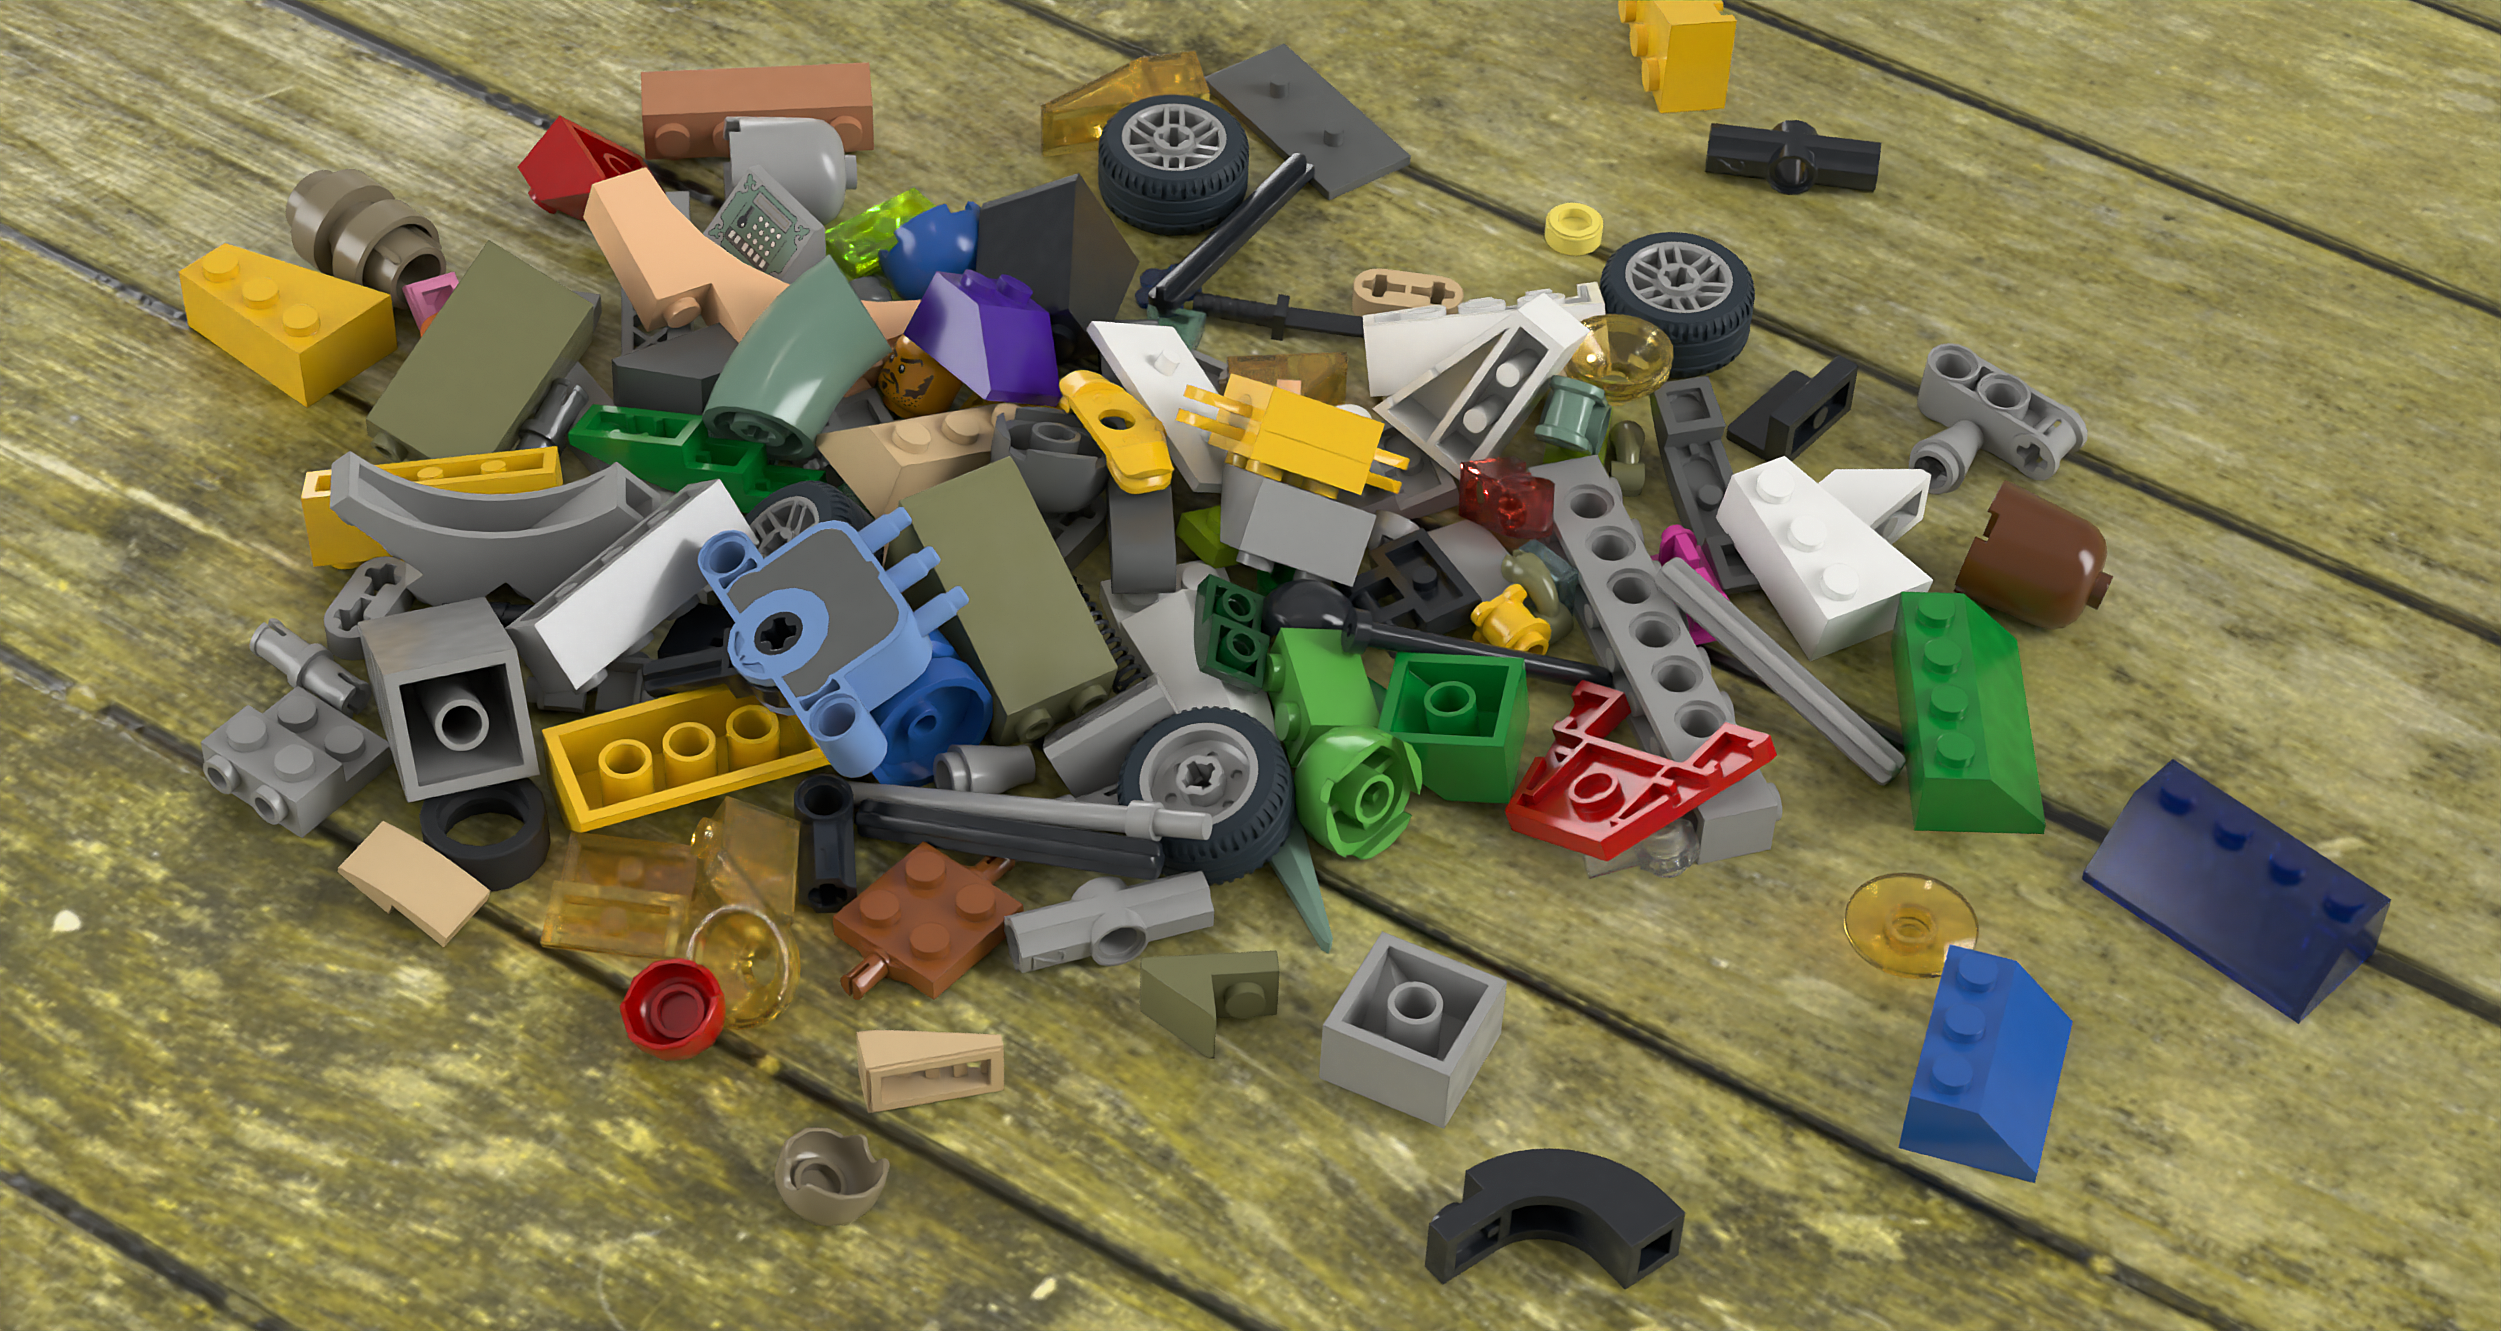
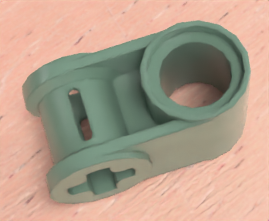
M1552 375L1549 383L1551 391L1546 399L1534 436L1541 442L1590 456L1598 455L1607 432L1612 405L1608 404L1604 396L1605 391L1583 381Z

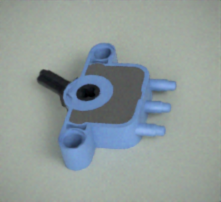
M898 507L890 514H883L858 532L845 522L836 520L820 522L806 529L765 558L762 557L751 539L744 532L738 530L722 531L712 536L703 545L699 552L698 565L735 624L731 628L724 629L722 647L652 660L650 663L645 664L642 668L645 690L649 696L656 698L726 684L736 699L755 695L771 712L787 716L797 715L810 736L839 774L850 778L861 777L872 772L882 763L887 753L888 745L884 733L869 712L913 683L925 672L931 661L933 650L928 634L954 617L959 609L969 603V598L961 586H955L946 593H940L913 612L901 593L925 577L929 570L940 563L941 559L932 546H927L918 553L910 554L887 571L883 569L873 555L874 552L898 537L900 531L911 525L912 519L904 507Z

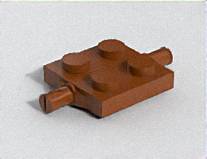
M924 841L833 916L834 935L857 949L864 958L849 973L841 977L840 982L844 991L849 996L853 993V999L860 1000L866 992L883 978H890L908 983L935 1000L1006 938L1004 916L1024 912L1021 902L993 885L1015 867V860L985 856L974 867H967L954 861Z

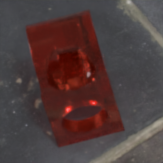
M1515 456L1461 462L1459 516L1510 538L1540 539L1552 535L1555 483L1553 481L1531 476V473L1526 471V462ZM1478 481H1480L1483 487L1484 503H1478L1476 489Z

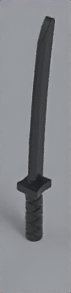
M1198 291L1194 294L1192 315H1202L1204 317L1272 328L1271 339L1283 341L1285 328L1364 338L1363 316L1289 307L1290 296L1279 294L1277 304L1274 305L1221 295L1214 296L1213 294Z

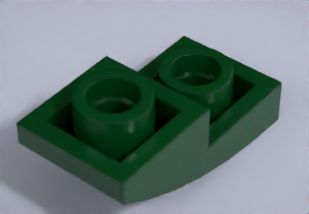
M1210 573L1198 585L1194 614V649L1200 672L1254 694H1257L1263 688L1270 636L1260 632L1265 596Z

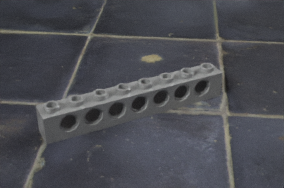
M1598 455L1528 467L1525 502L1529 501V504L1532 502L1533 505L1540 503L1541 506L1546 504L1547 507L1550 505L1551 509L1552 507L1554 509L1553 524L1549 523L1548 520L1546 522L1543 521V518L1536 520L1535 517L1532 519L1526 517L1598 665L1606 667L1613 675L1610 688L1625 692L1631 709V713L1625 719L1641 751L1676 762L1686 761L1725 722L1737 725L1734 709L1728 693L1725 691L1720 692L1711 676V665L1706 650L1703 647H1696L1689 633L1686 612L1677 604H1674L1668 596L1656 587L1654 579L1662 565L1657 560H1651L1645 548L1644 535L1639 521L1636 518L1630 519L1623 506L1619 482L1615 477L1609 478ZM1760 769L1676 819V822L1697 865L1770 850L1775 822L1779 821L1782 817L1781 798L1774 783H1767Z

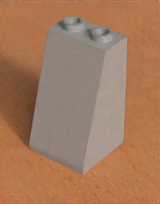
M485 596L358 622L369 683L408 802L540 774L517 649Z

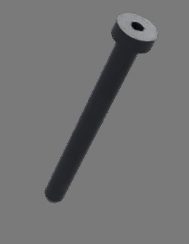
M1351 608L1342 628L1341 646L1343 651L1362 655L1367 647H1373L1393 652L1524 658L1526 678L1576 687L1584 680L1610 688L1613 681V675L1606 667L1372 621L1370 611L1358 608Z

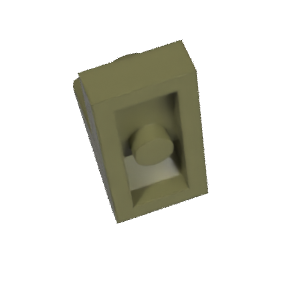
M1277 950L1141 957L1140 1011L1204 1056L1214 1058L1216 1018L1235 1017L1247 1019L1255 1016L1277 1015L1280 974Z

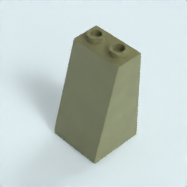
M488 240L365 418L368 436L373 438L370 443L371 446L381 455L395 463L403 462L405 459L419 461L510 451L519 440L518 432L526 419L534 418L550 391L553 381L556 378L565 379L593 341L594 304Z
M1011 456L899 500L898 507H904L911 517L912 523L900 531L898 537L889 542L883 569L887 571L910 554L918 553L925 547L932 546L941 559L940 563L929 570L925 577L901 593L913 612L940 593H946L955 586H961L968 596L969 603L959 609L954 617L939 626L938 629L993 697V718L987 733L996 746H1006L1018 740L1023 743L1034 741L1047 733L1054 724L1073 716L1079 718L1093 708L1108 701L1118 666Z

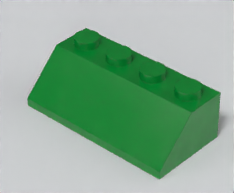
M1901 591L1890 645L1914 831L2044 834L2046 823L2017 639L1964 593Z

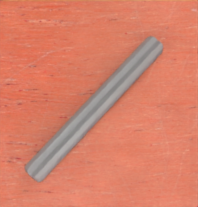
M1675 557L1662 566L1654 579L1656 587L1877 784L1884 786L1898 776L1906 763L1903 754L1683 559Z

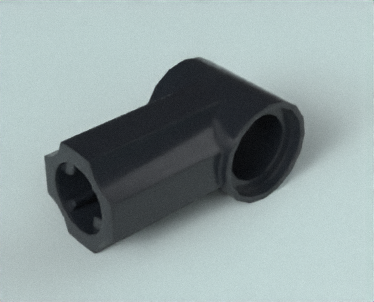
M829 773L813 774L801 780L794 792V840L796 843L799 904L811 907L816 913H838L857 897L853 828L854 795L851 786L845 779Z

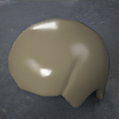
M805 1127L787 1139L782 1145L775 1168V1182L777 1190L788 1208L814 1226H847L871 1210L884 1188L890 1165L889 1160L886 1158L879 1159L878 1161L873 1158L869 1150L867 1137L863 1134L843 1136L840 1132L830 1128Z

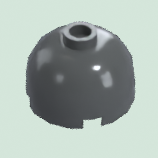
M1050 407L1016 408L1014 420L1006 421L1003 412L996 419L991 444L990 464L1011 456L1044 520L1056 519L1060 514L1082 509L1094 502L1104 491L1111 475L1106 466V455L1088 430L1083 428L1084 425L1074 412L1066 413L1065 410Z

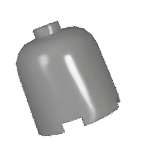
M725 117L723 140H729L730 162H723L725 201L748 168L759 164L823 226L838 216L844 206L846 190H856L857 163L855 155L844 154L841 137L833 126L824 120L815 118Z

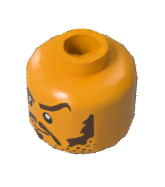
M905 335L900 336L879 373L878 385L885 394L882 401L891 411L905 419L948 412L963 382Z

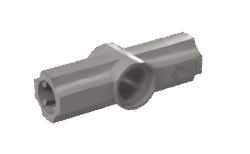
M1188 871L1131 886H1126L1125 882L1117 877H1098L1079 887L1070 901L1004 916V932L1008 943L1009 955L1016 972L1021 971L1022 973L1090 956L1099 965H1122L1139 956L1150 941L1214 926V908L1210 889L1202 871Z

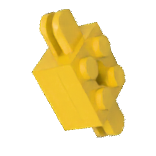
M1232 373L1224 396L1188 384L1186 385L1184 397L1217 407L1219 411L1216 420L1179 408L1175 420L1211 432L1208 444L1228 451L1224 463L1335 500L1340 488L1361 495L1365 483L1399 494L1402 482L1369 472L1373 460L1406 471L1410 462L1409 458L1377 448L1385 423Z

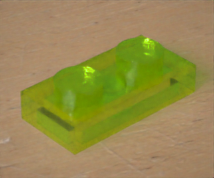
M913 187L826 230V256L830 254L837 265L854 280L866 277L881 269L878 264V252L880 249L890 251L898 243L894 231L916 215L936 206Z

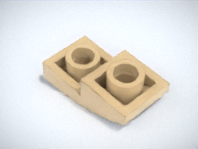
M384 821L338 867L340 875L388 914L396 908L442 947L482 907L490 894L489 889L442 854L410 834Z

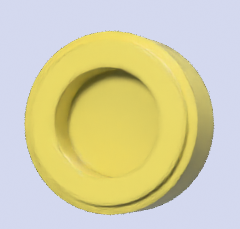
M1581 203L1558 205L1547 214L1544 233L1545 241L1553 250L1565 255L1580 256L1595 251L1601 244L1603 219L1595 209Z

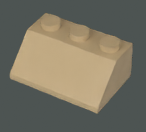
M1004 402L817 434L815 446L875 519H878L883 514H890L897 509L899 500L990 464L991 444L997 416L1004 412L1006 421L1014 420L1016 408L1021 407L1018 403Z

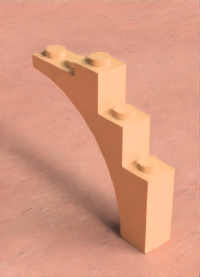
M647 167L592 184L583 217L647 332L665 326L679 328L689 324L701 315L707 326L720 323L740 343L758 317L778 295L791 285L741 262L704 236L670 202ZM921 300L861 301L893 349L900 336L904 335L903 333ZM889 354L865 372L843 397L846 398L874 388Z

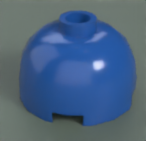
M968 201L965 210L954 213L950 212L946 204L938 205L916 215L894 231L898 243L890 251L880 249L878 252V264L888 283L899 297L905 301L921 300L937 271L962 275L965 270L976 272L979 215L981 209L979 205Z

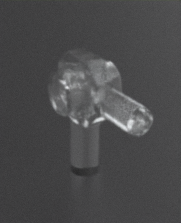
M1678 818L1608 862L1583 854V861L1589 879L1637 866L1658 877L1671 878L1680 875L1686 868H1689L1701 851L1699 840L1691 821Z

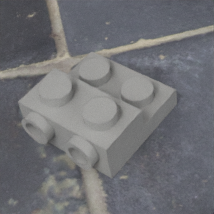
M299 686L291 690L263 714L247 705L201 741L204 757V774L218 791L224 794H234L254 807L256 812L268 823L273 825L279 823L301 838L394 763L388 741Z

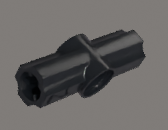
M1800 120L1781 122L1772 130L1711 123L1705 172L1767 179V182L1774 190L1786 195H1799L1807 192L1814 185L1874 192L1878 178L1881 142L1821 136L1813 126Z

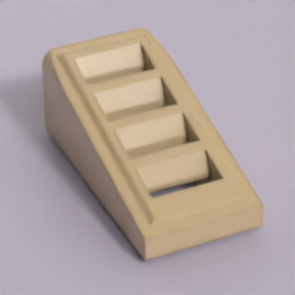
M867 1030L856 1032L858 1072L868 1113L1004 1090V1045L999 1034L903 1030ZM980 1061V1067H967V1063Z

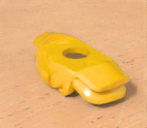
M1078 370L1061 379L1059 388L1063 397L1060 400V407L1066 413L1074 412L1105 453L1106 466L1118 486L1129 494H1141L1167 488L1170 485L1174 467L1167 448V433L1162 422L1157 417L1151 416L1150 412L1137 399L1127 393L1124 388L1109 382L1098 373ZM1106 417L1123 418L1127 429H1111L1101 424L1100 420Z

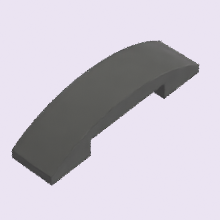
M1703 376L1651 384L1649 398L1655 434L1668 486L1682 526L1694 533L1697 539V546L1700 545L1722 591L1726 595L1762 589L1754 573L1752 574L1735 548L1730 535L1725 533L1716 519L1733 471L1721 441L1726 424L1709 377Z

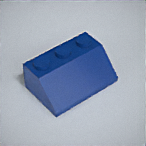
M1949 944L1910 1093L1898 1148L2035 1183L2073 1021L2016 960Z

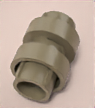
M343 169L336 172L329 170L315 171L303 178L291 192L286 205V220L291 227L290 233L293 247L302 259L321 273L390 294L392 307H398L402 310H411L402 290L404 286L446 273V259L441 252L442 246L440 245L439 234L435 225L405 202L395 199L389 190L364 172L356 169Z

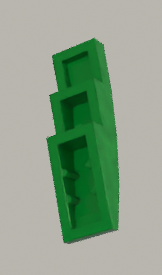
M592 404L568 433L570 445L609 465L618 462L637 478L678 493L688 484L720 479L740 512L749 513L763 499L785 486L809 480L827 483L826 471L768 465L766 443L709 437L708 429L702 420V415Z

